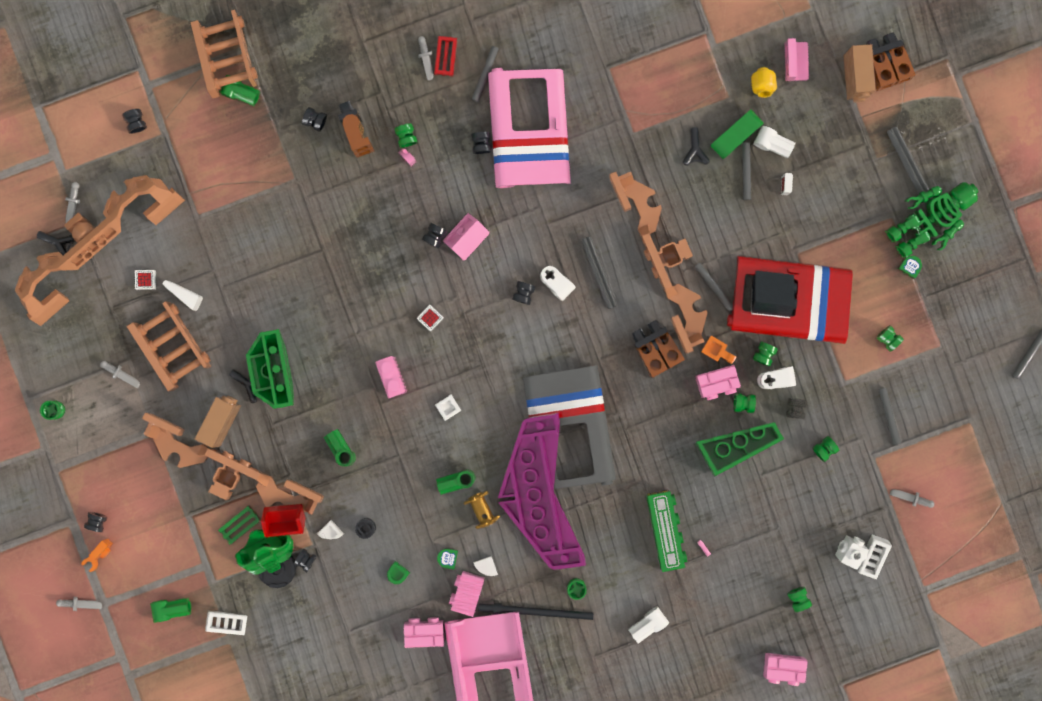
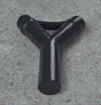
M698 127L691 128L692 147L684 158L683 164L688 166L692 162H702L704 165H707L710 160L699 147ZM695 154H696V155L699 157L700 160H692V159H693V157H694Z
M42 231L37 233L38 239L55 245L58 252L62 255H65L73 242H75L72 235L56 238ZM69 243L67 250L62 244Z
M233 369L229 376L245 386L250 402L256 403L257 396L252 392L251 381Z

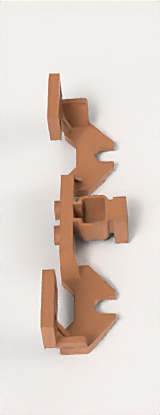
M614 172L610 174L609 178L623 211L631 210L628 200L630 198L634 201L641 217L637 230L646 248L644 250L647 261L651 260L654 266L651 268L655 279L659 278L667 299L678 304L686 321L685 327H683L678 315L672 317L671 322L686 354L694 351L692 347L705 342L701 335L707 317V310L699 313L695 312L692 305L696 300L701 299L700 295L680 284L672 286L664 267H675L681 264L683 259L685 261L693 257L686 239L678 241L677 244L675 242L666 244L657 252L650 234L656 231L662 207L661 205L650 207L647 204L648 197L656 194L655 191L634 180L631 172L619 177Z
M145 175L125 180L124 183L127 186V190L124 194L118 195L115 190L111 192L103 211L106 219L97 227L93 226L80 213H77L64 225L72 233V237L77 244L65 255H62L60 252H54L38 256L36 258L39 261L37 270L31 271L26 266L19 277L15 291L28 312L26 314L28 318L42 326L69 302L67 296L56 289L44 300L39 301L33 296L36 284L50 272L78 270L121 232L120 219L123 210L137 196L151 194L157 200L143 212L146 218L155 225L159 224L185 201L183 197L173 188L169 190L161 179L149 178Z
M145 413L142 418L149 422L144 435L153 438L163 460L167 461L170 454L175 452L180 456V462L177 466L179 468L204 463L208 457L224 464L223 467L217 469L213 477L214 485H211L208 491L224 500H229L233 493L230 490L236 488L240 480L239 472L258 481L256 488L265 507H271L275 502H281L283 505L302 504L304 512L312 515L317 504L321 503L324 498L322 494L293 480H286L284 487L301 495L294 496L277 488L272 476L251 467L250 462L243 459L238 461L233 458V454L227 451L221 453L204 444L190 447L174 439L172 435L182 436L183 428L151 413Z

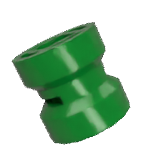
M411 123L400 125L394 129L395 134L399 137L398 144L400 148L410 147L418 143L416 136L413 135L414 128Z
M891 325L887 326L876 337L879 342L886 344V349L889 352L897 348L904 340L901 335H896L895 329Z
M761 341L758 346L759 353L754 354L753 360L770 367L773 362L770 357L776 355L778 349Z
M735 393L734 412L745 410L747 413L754 414L756 396L749 394L746 397L741 393Z
M46 401L40 407V414L47 420L60 419L65 414V406L60 401Z
M826 436L822 443L812 447L813 451L823 462H826L830 455L840 451L836 443L829 436Z
M573 578L568 582L567 592L572 599L580 600L586 595L587 590L584 581L579 578Z
M798 587L787 593L788 598L793 602L792 608L794 612L804 611L812 606L811 600L806 596L807 591L805 587Z

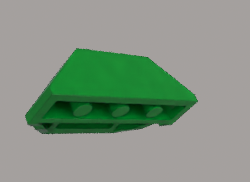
M279 329L261 332L246 354L252 392L273 409L294 405L293 382L287 350Z

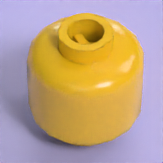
M762 67L752 74V91L758 97H769L776 91L777 83L774 71Z

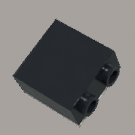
M755 271L752 281L751 314L790 318L792 311L797 308V298H794V294L797 291V283H794V275Z

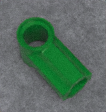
M242 81L222 86L219 90L220 94L233 100H240L253 107L258 102L260 95L259 90L243 84Z
M339 429L323 437L335 456L338 465L347 467L354 464L356 460L355 453L350 449ZM345 452L350 456L348 463H344L341 459L342 454Z
M465 469L461 472L437 478V487L440 495L471 487L476 477L472 470ZM463 474H468L471 477L470 483L466 484L461 480Z
M189 598L172 601L160 600L150 603L153 623L191 614Z

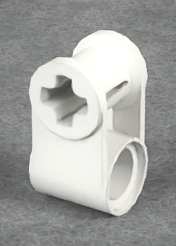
M553 266L545 267L540 273L541 281L561 301L576 288L569 279ZM545 271L548 272V273H549L550 271H552V272H553L552 277H553L554 279L552 280L551 278H549V279L547 280V279L545 278V276H546Z
M793 366L761 373L757 378L758 386L762 389L796 386ZM771 378V382L765 383L764 379Z

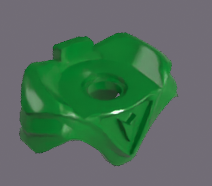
M254 530L249 534L246 545L235 554L237 564L255 575L261 574L266 570L269 573H273L281 568L280 563L290 559L292 556L293 539L290 535L265 537L263 530Z

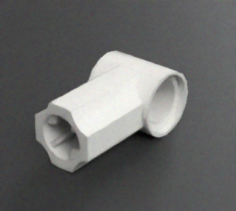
M762 126L754 141V145L762 150H770L788 158L795 142L778 135L770 127Z
M657 606L648 611L643 619L628 630L636 642L640 643L652 633L659 632L665 628L669 621Z

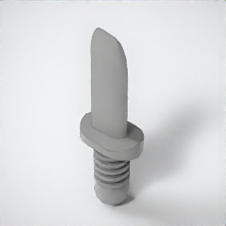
M420 36L418 42L421 54H418V57L423 60L427 81L433 79L434 75L430 61L432 51L428 52L425 38Z
M77 182L72 183L71 194L65 199V201H69L66 223L74 217L76 204L80 203V200L76 199L79 191V184Z
M106 361L100 363L102 368L107 369L110 373L112 372V378L116 379L118 377L130 385L139 388L140 382L122 371V366L119 365L117 368Z
M897 489L890 491L891 496L913 502L912 506L916 507L918 503L929 508L934 507L932 500L919 497L920 493L918 492L913 495Z
M74 597V600L59 599L56 601L58 607H73V611H77V608L102 609L100 602L78 600V597Z

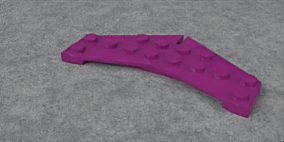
M558 413L529 417L522 422L498 498L515 496V499L502 500L498 503L548 567L554 570L586 565L585 555L554 493L560 428Z

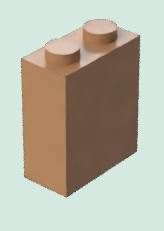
M872 44L852 46L843 55L847 100H853L855 103L864 102L866 98L876 91Z
M228 395L216 397L195 440L211 448L221 447L241 405L237 404L238 400Z

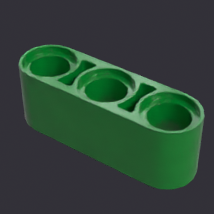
M751 109L710 146L723 160L759 129L764 122Z

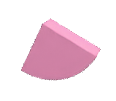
M405 148L398 152L410 166L416 163L415 158Z

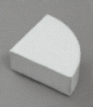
M330 520L317 535L324 539H337L344 535V533Z
M492 556L473 562L476 569L482 574L488 576L498 575Z

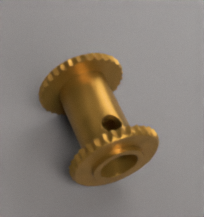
M488 491L479 492L464 502V505L471 504L480 523L475 526L476 529L487 527L500 518V515L493 516L484 498ZM487 514V518H483L482 515Z

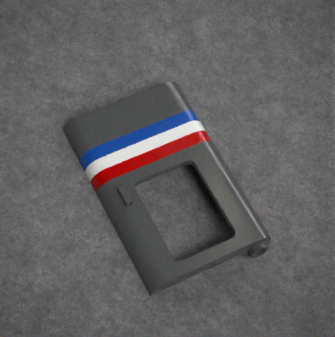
M598 365L523 377L529 417L558 413L560 426L582 422L587 424L594 475L559 480L555 471L554 489L600 482L602 486L613 484L612 480H616Z

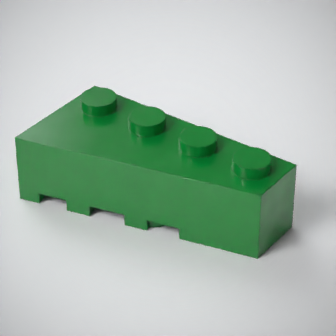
M775 422L697 441L695 444L715 477L781 442L784 438Z

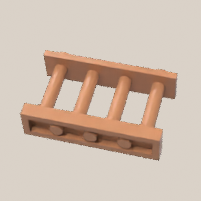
M235 10L231 11L233 20L207 28L205 26L202 27L198 20L190 22L207 91L212 98L220 97L218 89H221L222 86L249 79L253 87L257 86L255 79L258 78L255 67L251 65L242 30L245 27L242 16H238ZM236 28L238 36L236 38L211 45L206 42L208 35ZM240 45L242 54L216 62L211 61L210 55H212V52ZM244 62L245 72L221 79L215 78L214 72H217V69Z
M165 301L162 303L166 308L164 312L143 325L133 322L127 328L166 389L174 391L179 388L177 384L178 379L201 364L203 368H210L209 362L211 360L205 351H201L179 317L178 313L180 311L174 303L171 304ZM171 316L176 327L154 341H149L146 336L147 331ZM182 333L187 342L166 356L160 357L156 352L158 350L157 347L177 334ZM189 349H192L197 358L175 373H170L167 369L168 363Z

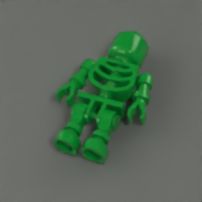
M962 182L950 190L949 194L942 193L941 187L934 186L929 191L920 192L918 196L909 197L904 202H909V200L915 202L908 209H914L921 202H927L926 207L929 216L926 217L922 209H916L914 211L915 214L913 213L906 217V220L902 224L899 223L897 228L891 226L885 230V233H887L886 235L892 242L896 243L902 238L901 234H905L908 229L917 230L913 240L909 239L907 243L901 242L895 246L902 258H907L918 245L924 244L931 239L930 237L938 235L932 223L940 227H950L948 230L945 229L943 235L934 239L931 244L936 245L938 241H941V246L937 250H943L948 240H952L954 234L963 228L964 222L959 219L962 216L960 210L964 211L978 201V189L974 184ZM939 218L947 221V223H943Z

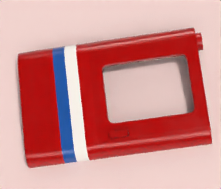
M738 256L733 312L727 317V326H730V330L845 344L849 329L853 271L852 269ZM755 271L794 275V280L797 281V308L795 315L790 318L755 315L751 314L750 311H744L742 303L745 275H754Z

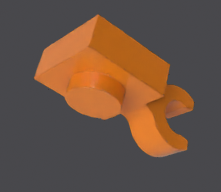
M710 336L701 353L716 362L721 357L728 363L733 364L736 356L725 351L728 345L713 336Z
M109 539L102 540L81 564L86 565L87 562H91L92 568L89 572L95 571L98 567V559H103L110 553L111 550L109 548L113 543Z

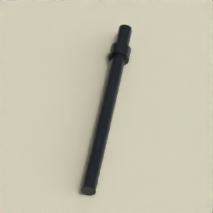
M502 603L478 604V611L493 612V614L519 612L521 615L593 620L594 615L593 612L502 605Z

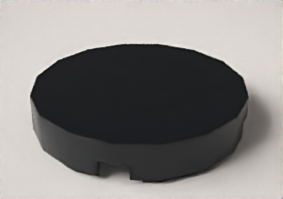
M291 556L290 559L280 563L281 568L273 573H269L266 570L258 574L259 578L270 588L285 587L296 575L297 567L293 565L295 559Z

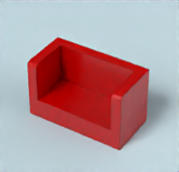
M292 504L264 507L261 519L264 536L303 534L306 520L303 505Z

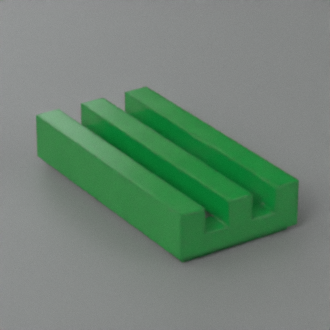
M247 506L218 531L222 533L228 544L231 545L260 522L261 519L250 506ZM245 513H250V515H248L230 531H225L230 525H232ZM252 517L255 519L251 524H249L246 528L239 532L235 537H230L232 533H234Z

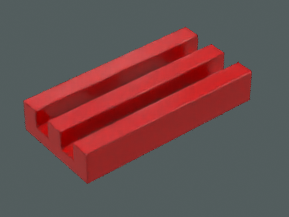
M438 36L434 75L453 77L457 38ZM442 41H446L443 69L439 70ZM453 42L450 71H446L449 43Z

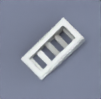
M165 280L163 282V285L192 310H198L203 296L171 281Z
M871 535L867 544V549L869 550L867 558L860 564L858 573L877 579L891 549V543L886 539ZM873 551L878 552V553H880V555H879V556H878V555H875V554H873L872 552H873ZM869 559H874L877 563L871 562ZM868 565V566L874 567L875 569H874V571H873V570L867 569L866 566Z
M208 610L205 631L245 635L247 615ZM213 617H217L216 626H212ZM221 617L225 618L223 628L220 627ZM229 618L233 619L231 629L228 628ZM237 619H241L239 630L235 629Z

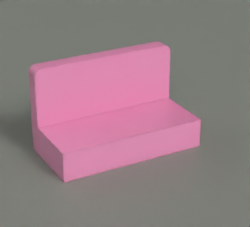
M796 38L787 39L784 43L785 81H807L809 79L808 43L796 42Z
M467 213L444 238L443 242L461 259L466 260L489 235V231L477 219Z

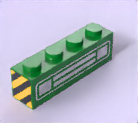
M669 490L646 494L660 570L667 572L685 568L684 563L687 562L686 552L682 551L681 544L684 543L682 532H678L677 525L680 524L678 513L674 512L673 506L676 505L675 495L671 494Z

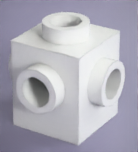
M846 535L845 539L840 542L835 555L840 562L857 570L860 564L867 558L869 550L864 545L865 542L856 536L851 538Z

